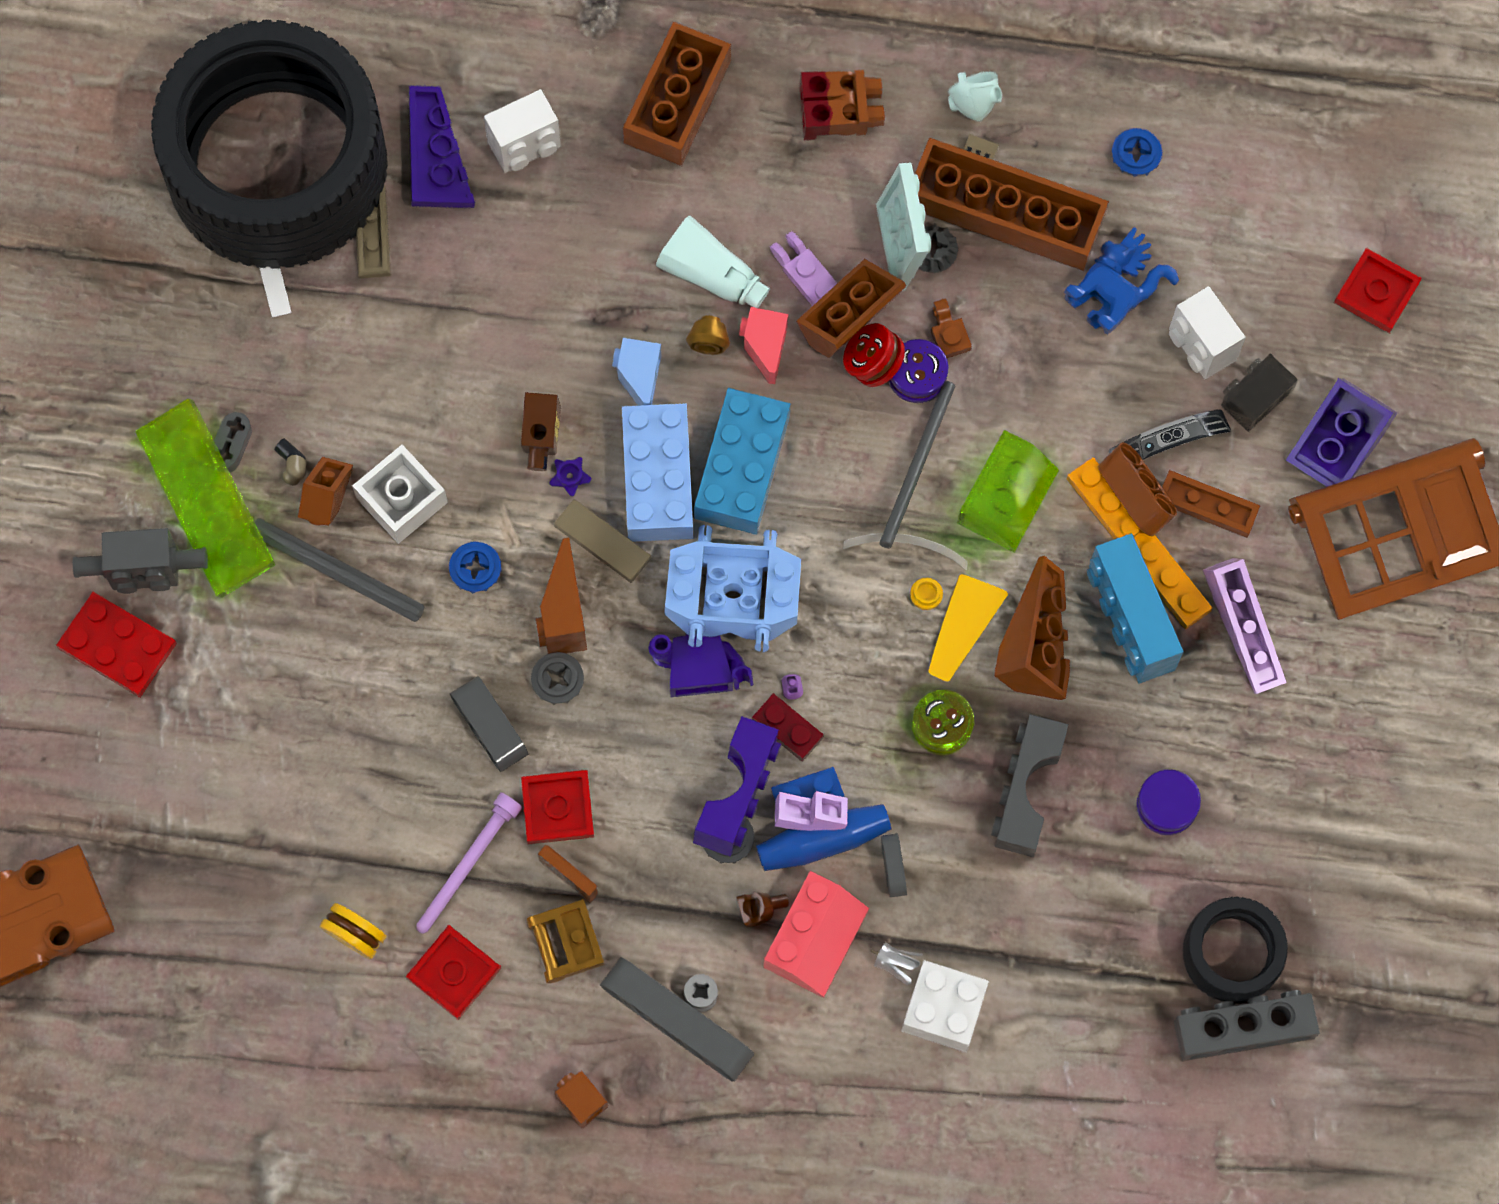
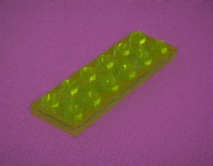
M189 398L135 431L192 548L200 549L206 547L208 568H203L217 597L223 598L276 565L193 400Z

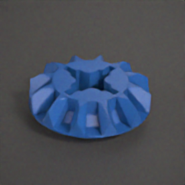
M1140 128L1128 129L1119 134L1111 150L1113 164L1116 163L1122 173H1130L1133 177L1142 174L1147 176L1158 167L1162 158V147L1157 137L1151 132ZM1136 143H1139L1140 153L1145 155H1141L1139 160L1135 162L1133 154L1128 152H1132Z
M469 542L460 546L452 554L449 562L451 579L460 589L470 591L472 594L478 591H487L489 587L497 583L502 571L498 553L491 546L482 542ZM478 556L480 567L485 569L478 571V575L473 579L471 570L466 568L467 566H472L473 561Z

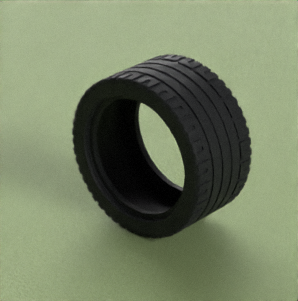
M257 20L248 21V24H234V27L220 29V32L208 35L204 41L201 39L195 43V47L189 48L183 53L184 56L179 58L174 63V68H171L166 74V80L162 81L159 88L160 93L156 95V106H153V119L151 120L154 152L175 210L190 233L194 234V237L200 243L203 242L205 247L211 251L215 250L216 254L223 258L228 257L230 261L236 263L239 261L242 262V265L246 266L256 265L257 268H266V266L271 267V269H280V266L290 268L296 264L301 266L308 264V261L320 260L322 256H328L334 253L335 249L342 248L347 244L346 241L352 240L356 236L359 227H362V229L365 227L367 216L370 217L374 208L378 207L379 195L384 188L387 178L386 170L388 169L387 150L376 97L370 80L362 66H359L357 59L350 55L344 46H340L338 41L332 37L328 38L327 34L321 31L316 32L314 28L306 25L303 27L299 23H286L283 20H277L276 22H272V20L257 22ZM271 92L303 95L322 103L335 113L345 125L346 134L343 146L333 165L315 183L289 196L275 199H249L236 196L214 185L198 169L199 151L205 135L212 124L227 109L252 96Z

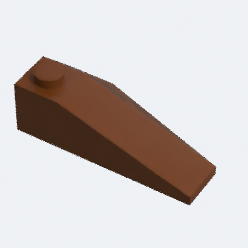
M1045 556L1038 558L1000 644L994 676L1015 692L1063 700L1066 699L1070 676V660L1064 659L1063 642L1068 641V630L1063 629L1061 612L1066 610L1064 571Z

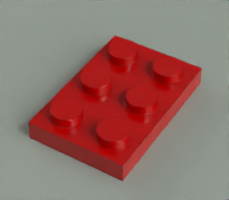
M92 592L56 646L62 652L141 698L177 643L173 638L97 593Z

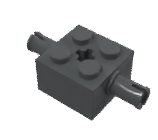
M161 528L101 533L102 555L74 556L72 562L75 578L104 575V578H107L113 590L129 594L141 588H150L153 591H166L170 589V586H179L178 570L207 569L208 555L206 547L178 550L169 529Z

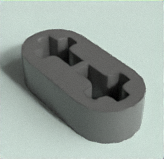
M233 412L225 416L221 422L209 452L212 466L220 473L233 472L241 462L252 434V427L246 415ZM238 422H241L244 430H238L234 439H231L232 431L230 426H236ZM230 446L229 454L232 459H226L224 463H220L218 454L224 455L227 447Z
M898 833L882 835L881 848L889 897L906 896V879Z

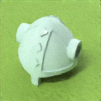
M965 72L958 73L959 82L948 89L951 110L960 111L966 117L977 122L982 121L990 113L995 103L1002 101V92L998 86V76L995 72H981L967 78Z

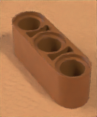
M1120 443L1099 463L1098 468L1101 475L1133 521L1145 534L1155 536L1177 515L1175 505L1133 447L1127 443Z

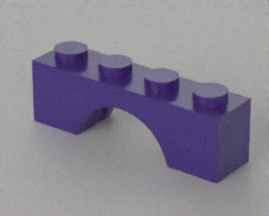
M741 716L729 746L728 759L740 771L743 784L736 793L728 798L706 801L695 828L694 844L731 857L735 846L741 848L747 833V828L743 827L746 817L752 819L759 802V800L755 799V795L758 789L764 791L770 775V771L766 770L769 761H776L782 745L777 742L778 729Z

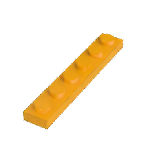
M1094 457L1067 475L1068 482L1113 539L1133 534L1161 600L1186 630L1209 614L1213 607L1156 535L1149 536L1139 529L1101 475L1098 468L1099 463Z

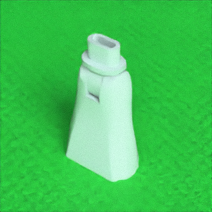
M690 215L681 223L661 251L656 262L658 268L696 284L725 300L738 301L741 305H744L746 302L750 306L758 308L770 291L769 287L759 282L760 277L755 276L746 263L724 247Z

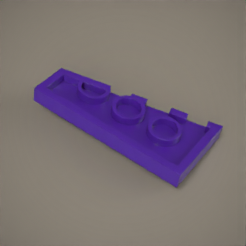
M409 86L411 207L474 208L475 200L468 185V176L460 158L459 146L454 138L450 116L441 87Z

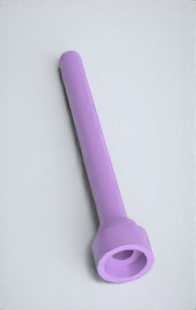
M504 793L498 795L493 803L495 806L492 810L493 816L416 925L418 932L426 933L429 931L505 821L509 822L511 818H516L522 806Z

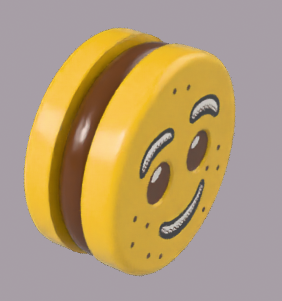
M338 903L332 905L327 919H323L320 924V928L327 934L368 959H373L377 953L375 950L380 946L379 942L383 943L386 939V934L379 928Z

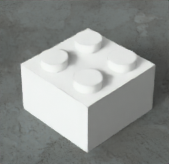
M541 89L484 116L488 144L504 173L511 170H521L530 161L540 156L542 158L548 157L555 153L557 148L561 147L558 119Z
M1209 286L1176 306L1169 327V335L1173 343L1177 347L1183 348L1188 355L1187 360L1194 372H1200L1205 380L1237 361L1246 338Z
M400 445L352 485L356 499L398 544L448 503L443 487L403 445Z
M924 960L901 1032L967 1052L989 981Z

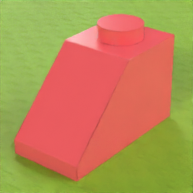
M750 307L748 318L742 317L739 336L744 337V349L768 383L775 384L788 327V314Z

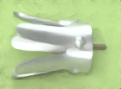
M886 942L883 944L880 952L873 949L870 950V952L878 955L874 967L891 973L905 985L911 984V978L893 964L907 969H914L920 965V962L903 954L922 956L923 954L898 950Z

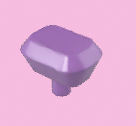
M788 674L782 678L781 682L785 698L792 700L798 699L803 695L802 682L799 675Z

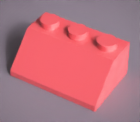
M810 871L764 959L763 968L824 998L869 908L840 885Z

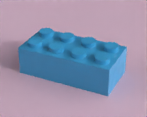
M731 388L727 389L694 505V519L758 534L788 426L791 403Z
M1131 533L1095 546L1092 558L1090 559L1089 569H1087L1088 579L1093 588L1098 587L1102 596L1099 599L1101 609L1106 617H1111L1114 624L1112 628L1113 637L1118 646L1123 645L1127 655L1125 657V664L1131 676L1135 675L1140 684L1175 671L1184 651L1133 534Z

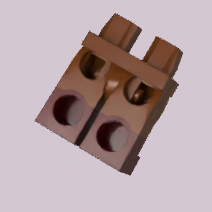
M855 70L854 73L848 71L801 72L799 90L804 141L816 140L817 136L838 134L848 136L856 133L857 135H866L867 128L884 125V106H867V99L882 97L881 78L865 77L864 70Z

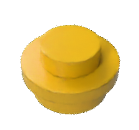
M921 578L912 585L910 598L917 608L932 610L941 603L943 589L936 580Z

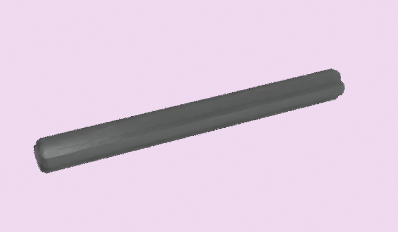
M257 518L253 522L250 529L251 536L413 622H417L423 615L425 607L418 601L261 518Z

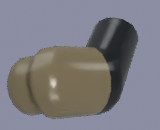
M284 438L278 442L274 451L286 460V471L283 473L284 481L294 486L306 475V458L303 453Z

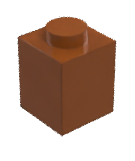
M582 1070L576 1075L572 1072L567 1074L556 1085L559 1088L555 1091L557 1100L581 1129L608 1108L606 1099Z

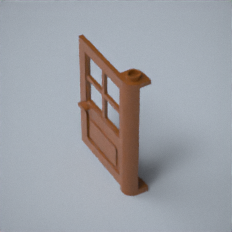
M1475 438L1289 499L1291 504L1288 506L1290 518L1293 524H1299L1301 528H1306L1338 620L1499 566V525L1480 470L1485 467L1484 453ZM1394 491L1407 528L1375 539L1363 501ZM1355 504L1368 541L1336 552L1323 515ZM1409 534L1422 571L1390 582L1377 545ZM1370 548L1382 585L1351 595L1338 558Z

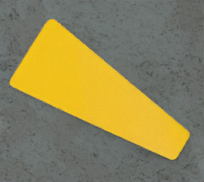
M964 574L959 575L928 670L929 674L945 682L950 681L1008 596L1006 590Z

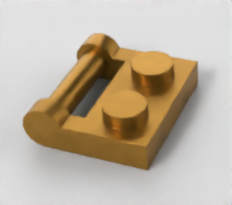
M584 899L526 919L529 930L534 931L546 972L543 974L547 984L555 983L566 977L605 965ZM553 922L556 923L568 960V964L562 966L558 965L546 925Z

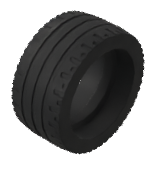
M1245 897L1223 898L1207 905L1191 922L1183 942V960L1190 979L1207 996L1223 1002L1234 1001V1003H1240L1250 998L1261 996L1277 981L1287 960V938L1280 920L1262 903ZM1232 918L1245 921L1259 931L1266 942L1268 950L1266 965L1260 974L1248 981L1236 982L1224 979L1211 970L1203 957L1202 944L1204 935L1210 926L1220 920Z

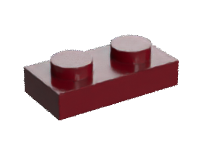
M774 693L752 716V720L778 729L777 742L781 743L784 748L801 762L805 760L824 738L822 732Z

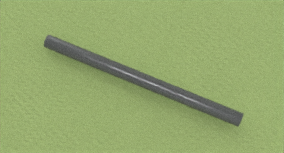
M945 381L941 387L879 542L884 548L890 549L893 545L954 392L955 385L950 381Z

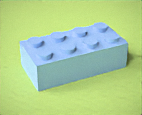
M687 403L622 406L628 539L632 542L693 539Z

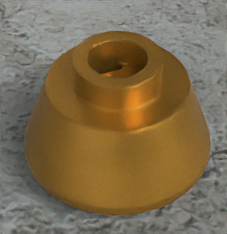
M702 316L700 320L695 321L686 337V341L690 348L698 353L709 355L721 354L730 346L725 324L720 322V318L716 316Z

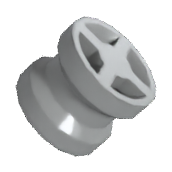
M704 974L694 975L689 978L684 987L685 1002L700 1013L712 1009L718 998L715 981Z

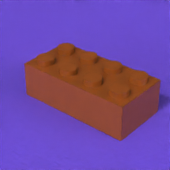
M673 22L623 126L624 144L682 166L731 62V44Z

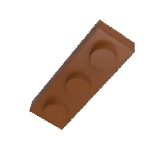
M1169 470L1162 487L1177 511L1246 538L1250 534L1261 506Z

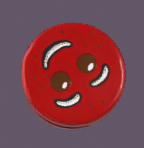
M879 323L868 324L849 340L843 355L844 368L851 376L857 378L865 386H881L891 380L900 369L905 356V346L902 339L891 332L886 326Z

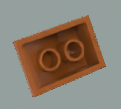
M569 537L562 539L540 605L542 617L535 618L540 647L547 646L548 654L556 652L567 654L587 650Z

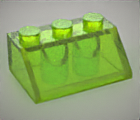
M1004 430L962 505L957 524L1015 553L1055 480L1059 469L1032 443Z

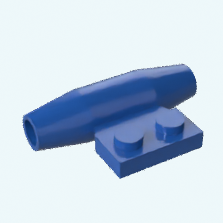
M834 767L771 787L775 803L779 792L812 799L816 791L845 797ZM884 804L853 808L847 811V826L845 829L810 831L787 829L756 845V849L764 871L803 866L855 849L890 831L892 828Z

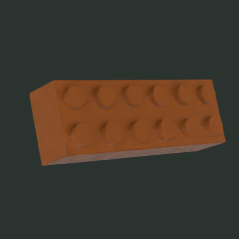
M930 137L915 172L919 178V203L924 205L926 215L1082 271L1085 270L1109 203V201Z

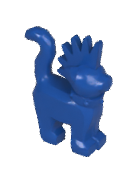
M1132 228L1120 244H1115L1112 241L1103 243L1101 247L1102 256L1095 259L1096 263L1086 273L1083 281L1078 286L1070 284L1064 291V299L1074 309L1092 297H1095L1103 304L1100 310H1092L1087 315V321L1095 329L1102 327L1107 335L1124 320L1127 313L1135 309L1141 301L1148 299L1157 290L1160 278H1166L1173 285H1176L1179 281L1177 271L1169 265H1157L1151 269L1145 281L1139 287H1135L1121 276L1122 272L1133 277H1138L1139 273L1137 270L1145 269V265L1141 262L1150 260L1152 256L1151 254H1142L1151 247V243L1139 245L1143 241L1145 234H1141L1133 239L1136 228Z

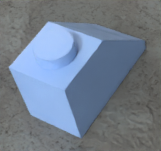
M623 338L621 349L615 348L612 367L617 368L618 380L638 406L652 405L661 361V344Z

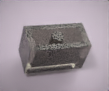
M1271 353L1263 361L1257 358L1246 369L1247 375L1241 381L1234 379L1223 391L1225 397L1221 407L1248 432L1293 392L1298 381Z

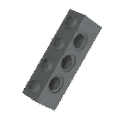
M1293 990L1281 993V998L1268 1000L1267 996H1257L1248 999V1004L1235 1006L1234 1001H1227L1215 1004L1214 1010L1202 1011L1201 1007L1181 1010V1015H1178L1174 1020L1181 1061L1315 1039L1320 1034L1311 993L1301 995L1300 990ZM1271 1012H1282L1286 1016L1287 1024L1285 1026L1274 1024L1271 1019ZM1243 1016L1251 1019L1254 1025L1253 1031L1246 1032L1241 1030L1237 1019ZM1207 1022L1217 1024L1221 1031L1220 1036L1210 1037L1204 1030V1024Z

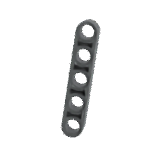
M622 957L619 958L600 984L612 997L732 1082L736 1081L754 1056V1052L745 1044Z

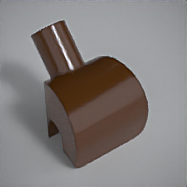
M753 892V894H744L736 897L746 927L763 924L773 917L774 910L789 906L786 894L769 897L766 893Z

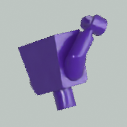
M688 634L686 636L674 637L673 642L666 635H656L650 640L648 649L653 657V661L658 666L671 669V698L733 691V683L734 689L740 690L739 683L742 681L749 682L750 686L754 685L751 669L745 665L743 658L729 642L721 641L720 635L714 637L702 636V645L700 647H696L697 637H695L694 647L688 644Z

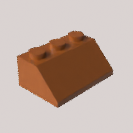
M864 259L796 322L809 346L830 359L856 333L891 303L906 287V284L903 280Z

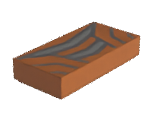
M545 845L538 853L539 861L591 903L598 895L597 885L549 845Z

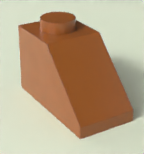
M322 457L303 483L298 518L308 520L314 525L329 526L339 512L353 465Z

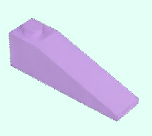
M1232 558L1203 569L1215 605L1254 694L1286 683L1244 559Z

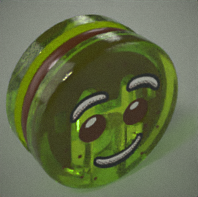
M936 690L925 695L916 705L912 718V732L918 744L926 751L937 755H949L962 749L968 743L974 727V713L969 702L960 694L950 690Z

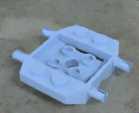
M705 525L700 526L698 529V541L670 550L665 615L689 635L688 644L694 647L695 637H697L696 647H700L702 645V636L714 637L732 633L744 639L756 640L755 649L759 652L761 651V641H763V652L768 651L769 641L797 624L801 559L776 547L778 534L774 530H772L771 540H769L770 530H766L763 533V546L712 543V527L707 525L706 535H704ZM702 567H707L703 615H698ZM763 571H767L764 619H759ZM735 591L741 594V596L732 599L728 598L725 594Z

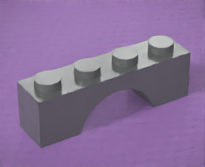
M1031 714L1027 724L1020 723L1015 741L1021 743L1019 755L1012 754L1007 772L1013 774L1011 786L1004 785L999 804L1005 806L1003 817L996 816L991 836L997 837L996 848L1034 857L1044 818L1032 808L1027 799L1026 781L1039 768L1058 764L1069 724Z

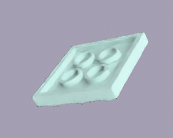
M899 163L876 204L889 273L905 282L906 287L902 291L906 290L931 250V238L929 233H925L924 228L925 208L922 203H919L918 198L919 178L917 174L913 173L912 163Z

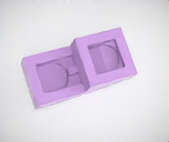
M818 791L815 792L812 799L779 792L775 803V826L805 831L845 829L847 826L848 798Z

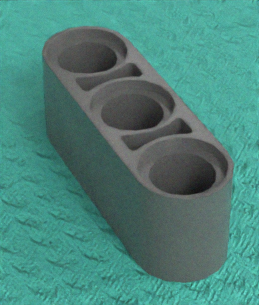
M479 676L450 693L456 707L500 772L529 755L524 743Z

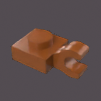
M946 298L933 302L934 307H932V311L938 323L937 326L931 327L930 331L934 343L940 347L946 358L971 351L972 345L962 318L952 321Z

